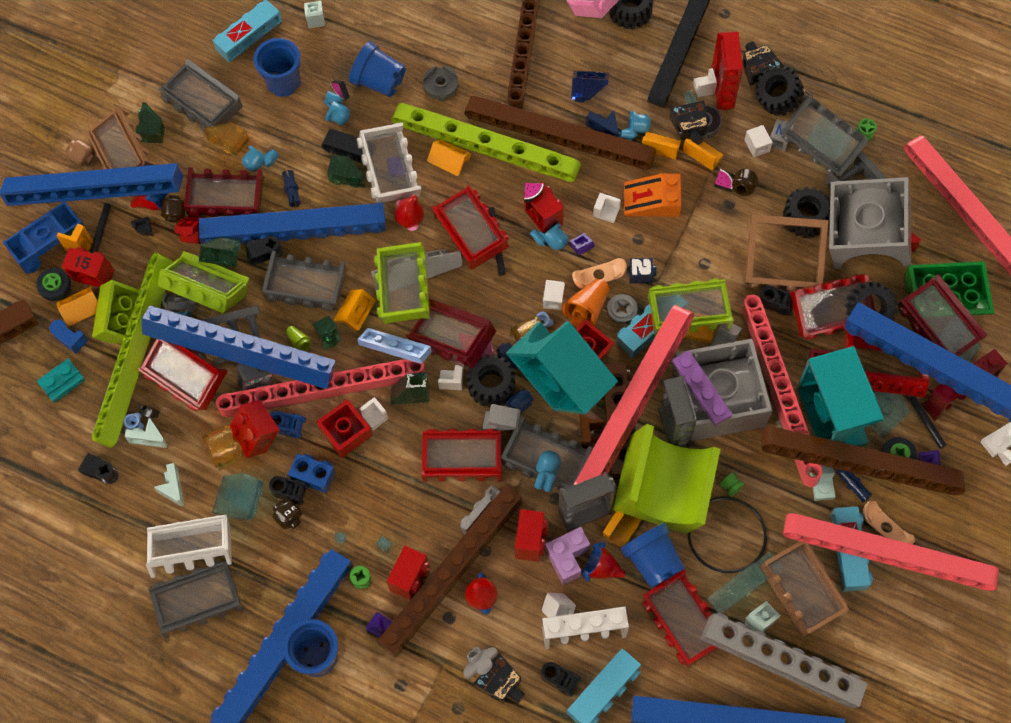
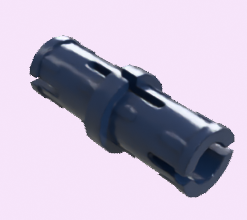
M287 170L288 175L284 171L282 176L285 183L284 190L288 195L289 206L295 207L294 201L299 206L301 201L298 195L299 187L294 178V171Z
M839 469L836 471V474L848 485L847 488L852 490L862 503L872 496V493L860 482L861 479L852 472Z

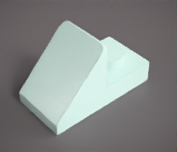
M322 2L304 3L308 28L325 26Z
M150 418L148 419L146 431L139 428H133V430L126 429L124 437L129 443L167 448L168 444Z
M174 463L167 464V472H164L167 484L155 486L154 488L160 495L179 506H184L178 468Z
M821 465L822 475L817 486L812 487L814 501L834 500L835 491L832 478L835 472L833 468ZM810 473L811 477H816L815 474Z
M766 601L745 618V624L752 631L758 630L764 633L781 615Z

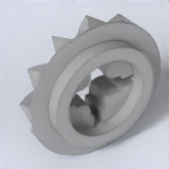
M619 294L612 297L608 302L607 311L610 318H613L616 322L625 323L629 320L632 321L637 314V303L629 295ZM619 306H621L622 308L626 307V313H624L623 311L617 312L619 310Z

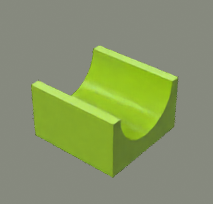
M646 424L629 438L613 510L657 525L666 522L669 529L687 534L705 525L721 449L716 447L689 449L675 446L656 437L653 434L654 426Z

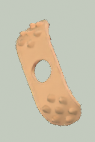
M617 258L607 263L574 271L572 273L573 281L578 288L583 289L595 280L594 271L601 270L604 272L602 280L609 282L624 276L627 272V265L624 259Z
M870 500L865 504L863 508L865 521L882 537L909 544L915 542L914 535L900 528L879 508L876 501ZM881 524H890V526L892 527V531L888 533L884 532L881 528Z

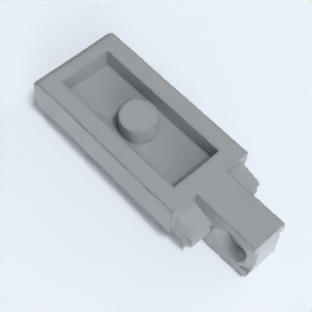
M491 485L485 491V497L476 502L470 515H466L462 519L460 528L464 535L499 494V489Z

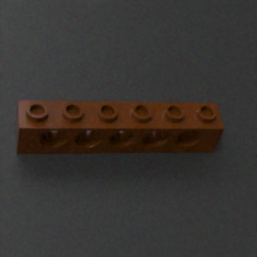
M626 362L604 364L617 381L622 384L620 387L613 386L604 395L606 425L617 407L614 401L621 400L628 387L627 381H630V369H626ZM635 426L610 470V476L614 480H620L624 461L620 460L619 456L626 455L629 438L635 433Z

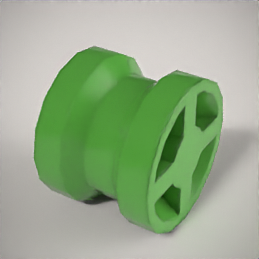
M866 118L859 122L857 130L865 135L869 141L873 138L877 126L872 119Z
M733 472L720 483V486L728 491L729 497H732L745 484L743 481H739L737 474Z
M356 566L350 572V580L355 588L365 589L371 583V575L366 567Z

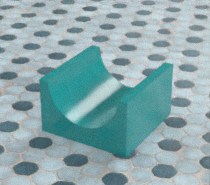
M566 321L551 334L541 322H537L506 352L508 357L554 411L586 414L618 382L569 321Z
M848 347L808 359L796 389L814 435L859 447L867 446L869 440L864 428L883 421L884 417L855 347Z

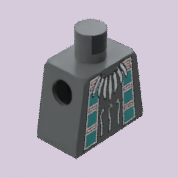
M244 364L236 365L237 382L241 391L273 384L274 373Z

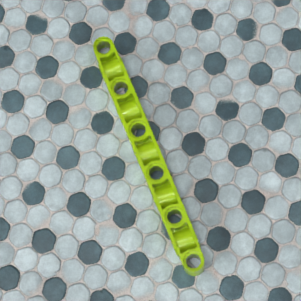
M405 103L398 104L391 119L394 124L403 122V128L435 139H442L453 145L567 182L575 181L581 167V163L574 158Z

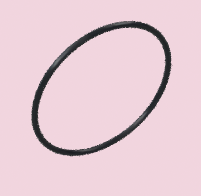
M733 497L711 499L709 503L719 500H732L749 507L757 515L763 527L764 542L757 558L749 565L737 570H722L707 564L699 557L693 547L691 532H689L688 541L692 552L703 565L717 572L737 573L750 568L760 559L766 547L767 532L762 517L751 505Z

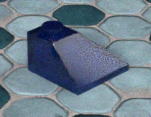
M574 70L571 99H575V102L580 103L590 100L608 84L609 72Z

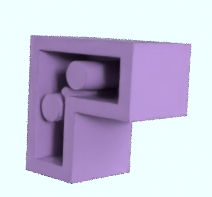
M579 527L546 543L545 552L562 585L581 577V569L575 558L590 551V543L582 527Z

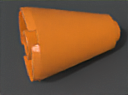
M595 279L563 304V314L565 317L569 316L572 325L578 327L584 319L593 326L596 325L610 290L608 283L602 279Z

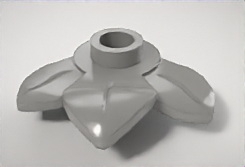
M480 647L473 648L467 655L468 665L464 669V677L469 679L475 673L479 675L487 674L493 666L491 659L498 653L496 648L490 647L486 650Z

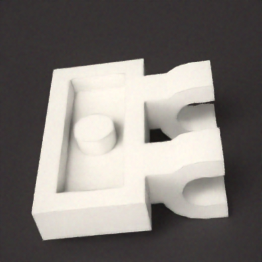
M1011 422L981 440V444L992 457L998 455L1005 466L1011 464V451L1007 450L1011 447Z

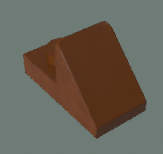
M590 410L586 414H579L582 448L584 449L589 446L591 447V441H594L593 429H603L605 423Z

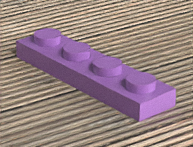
M690 351L672 359V364L680 376H685L684 382L714 426L732 417L731 411Z

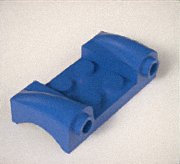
M64 201L3 241V244L26 274L36 272L41 266L38 257L60 243L56 236L58 232L71 236L77 224L83 226L84 224L75 215L66 201Z

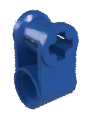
M279 411L269 413L273 420H281V423L277 425L280 429L278 434L292 438L302 437V426L306 422L304 416Z

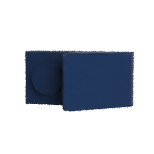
M614 110L606 120L600 114H595L591 111L586 116V126L618 137L619 130Z

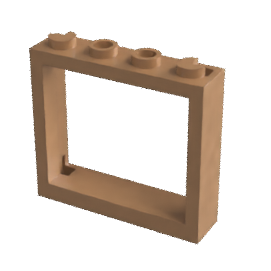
M750 215L744 283H749V287L760 288V284L776 288L787 286L786 290H797L798 287L805 288L823 283L828 220ZM757 224L821 229L816 282L752 277Z

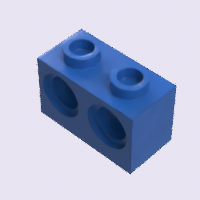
M297 454L288 477L292 480L305 482L309 485V488L327 494L336 472L332 464L322 460L319 462L308 454H303V456ZM308 466L306 471H299L300 467ZM319 473H326L324 478H317Z

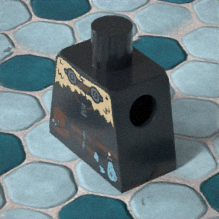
M754 41L746 44L745 48L747 51L743 55L742 64L750 86L759 83L758 78L764 75L763 72L765 70L768 72L771 67L774 69L780 65L783 67L781 61L768 45L757 48Z
M704 100L671 107L669 118L682 140L691 138V141L695 144H701L703 142L702 136L706 135L708 127Z
M498 653L492 660L493 666L491 670L485 675H480L474 682V687L502 704L509 697L519 704L526 695L518 688V685L521 683V677L505 658Z

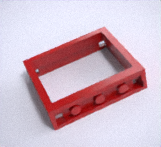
M846 330L843 341L844 349L854 346L860 349L882 351L879 347L869 345L864 339L851 335ZM865 372L872 391L919 397L926 396L929 386V375L919 372L918 378Z

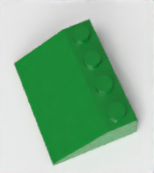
M985 261L909 265L904 274L908 295L939 274L972 316L992 315L995 313ZM934 285L910 301L922 318L958 316L953 313L946 300L941 298Z

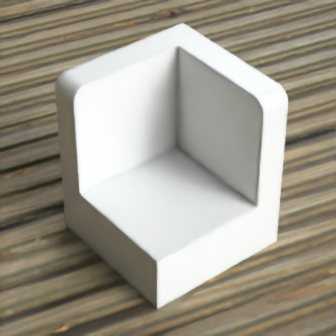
M713 68L709 69L708 76L694 78L693 84L697 97L715 94L717 81Z
M763 125L746 131L745 142L753 157L770 152L773 142Z
M600 193L594 206L593 217L614 223L620 209L621 200Z
M546 280L543 308L562 310L564 282Z
M455 365L454 371H440V379H438L439 389L462 390L463 367Z
M375 397L359 409L362 418L373 431L388 420L386 410Z
M547 593L542 612L548 618L570 615L574 613L576 604L563 593Z

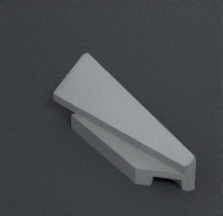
M447 249L426 252L427 279L462 266L460 251L448 253ZM416 256L388 260L390 292L418 282ZM378 270L371 271L375 292L379 290V284L376 283L375 273H378Z

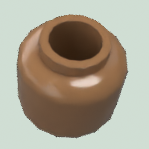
M82 139L72 140L66 149L67 157L79 166H84L86 163L90 164L95 157L93 147Z

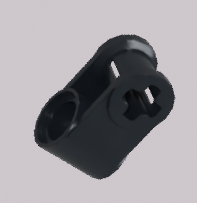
M273 236L249 241L245 244L249 264H259L270 260L272 251H276L278 257L283 252L278 239Z
M765 286L762 289L759 298L764 308L785 316L792 314L793 303L789 291L773 286ZM764 295H769L772 299H767Z
M90 453L86 454L77 470L87 477L97 479L106 484L116 482L119 476L118 471L109 462Z
M275 476L269 482V487L274 497L286 501L291 500L297 505H303L305 491L309 488L307 483L281 476ZM277 484L284 485L283 489L279 491L274 490V487Z
M553 662L544 664L541 670L542 681L569 697L573 696V690L577 682H580L582 679L576 673ZM553 669L556 672V676L553 678L547 677L545 670Z

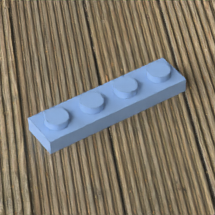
M367 328L357 339L360 346L420 364L432 352L431 346Z

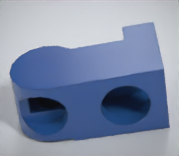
M55 320L50 324L49 329L54 337L75 354L88 341L84 333L80 330L76 333L72 332L62 320Z

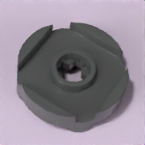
M443 66V68L432 67L424 75V90L434 99L442 102L446 101L447 98L452 97L458 90L459 81L457 73L448 66ZM444 80L443 85H438L437 81L441 82Z
M165 293L162 296L165 310L171 312L181 309L190 312L196 310L195 306L199 305V303L175 293L172 295Z

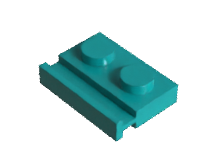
M68 358L37 380L53 403L85 381L84 377Z

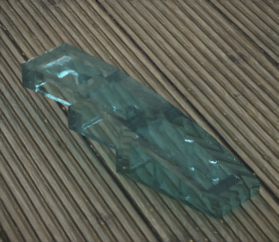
M769 551L756 563L751 564L742 573L737 574L707 598L718 613L723 614L765 583L767 577L759 566L772 558L773 555ZM778 561L771 565L776 573L783 568Z

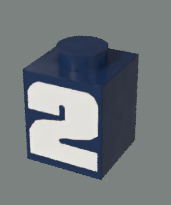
M630 258L629 283H652L653 276H656V265H653V258Z

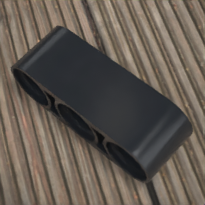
M329 129L321 144L322 148L329 153L363 164L361 157L363 151L358 148V137ZM367 141L370 154L372 157L376 150V146L373 143Z

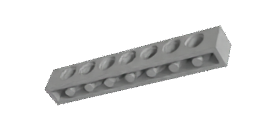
M717 613L708 618L700 640L851 709L860 707L867 686L866 682L861 681L862 678L855 674L848 675L842 672L843 669L838 666H829L824 664V661L818 657L804 655L805 652L801 649H791L785 646V643L781 640H771L761 631L749 630L747 625L741 622L734 623L728 620V617L724 614ZM724 628L730 631V638H726L724 636ZM743 637H746L749 640V647H746L743 644ZM762 646L768 648V656L762 653ZM782 654L788 659L787 665L781 661ZM801 663H803L806 666V673H803L801 671ZM820 672L825 674V682L819 678ZM839 680L845 685L844 691L838 686Z

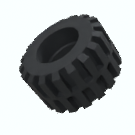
M619 0L609 10L610 18H613L612 21L618 23L619 27L625 26V29H628V27L636 29V26L640 28L643 26V23L647 24L648 19L651 18L653 0ZM625 3H635V4H637L638 6H636V7H628V6H625L624 4H625Z
M781 65L776 66L775 69L773 67L769 68L770 71L768 72L765 70L763 72L764 75L758 78L759 83L755 85L757 88L755 94L762 107L771 115L774 113L775 116H779L780 113L784 116L787 115L786 112H794L793 109L799 107L798 103H802V96H804V87L798 75L793 69L789 70L787 66L782 68ZM788 85L783 95L778 97L771 96L776 87Z
M807 186L803 190L798 188L796 192L793 191L788 196L783 210V217L828 220L829 223V197L827 194L823 195L822 190L817 191L815 187L809 189ZM809 208L816 213V216H804L798 209ZM786 226L789 227L791 233L794 231L796 236H799V234L803 235L802 238H807L808 235L810 238L815 237V234L820 235L821 230L819 228Z
M864 282V284L856 285L855 289L852 288L851 294L847 295L846 299H848V302L845 303L847 311L845 312L847 316H850L858 302L862 304L867 296L875 295L881 302L879 313L894 321L895 317L893 316L898 312L896 309L898 301H895V293H892V290L884 284Z
M489 354L484 359L481 356L474 368L469 367L467 386L471 398L474 397L476 403L480 401L481 406L485 407V404H488L489 408L492 404L500 406L501 402L505 404L508 398H511L513 392H515V371L511 368V363L509 361L506 363V359L503 357L498 359V355L490 357ZM490 374L497 375L503 380L500 385L494 388L485 387L480 381L483 377Z

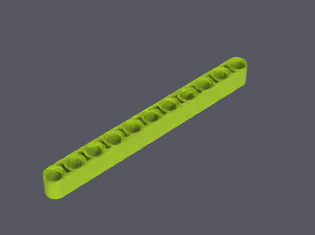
M154 253L148 262L92 434L93 441L109 448L114 447L118 441L140 372L138 369L142 366L151 338L142 334V318L149 306L160 308L162 296L166 289L158 286L160 269H165L173 261L159 253Z

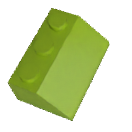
M110 280L100 286L92 338L106 343L122 344L139 293L138 289L114 280Z

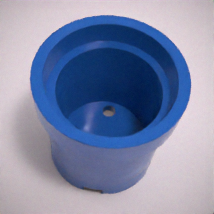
M273 38L263 42L256 49L253 61L259 75L264 79L267 89L281 97L293 94L294 90L297 87L299 88L301 84L299 71L301 59L298 47L290 40L284 38Z
M368 41L354 61L349 75V83L358 87H367L391 98L397 91L394 88L400 85L404 78L406 65L381 51L379 46L373 42Z
M666 522L652 528L620 548L625 557L631 559L650 588L685 568L668 535L670 531Z
M309 619L297 623L289 630L284 640L283 652L288 664L296 671L312 677H321L328 674L337 661L338 641L335 632L328 624L320 620Z

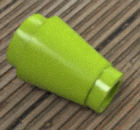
M290 326L286 330V334L294 348L307 351L311 347L310 337L295 326Z

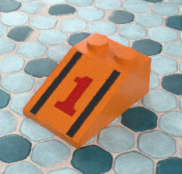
M662 173L624 182V216H680V174Z

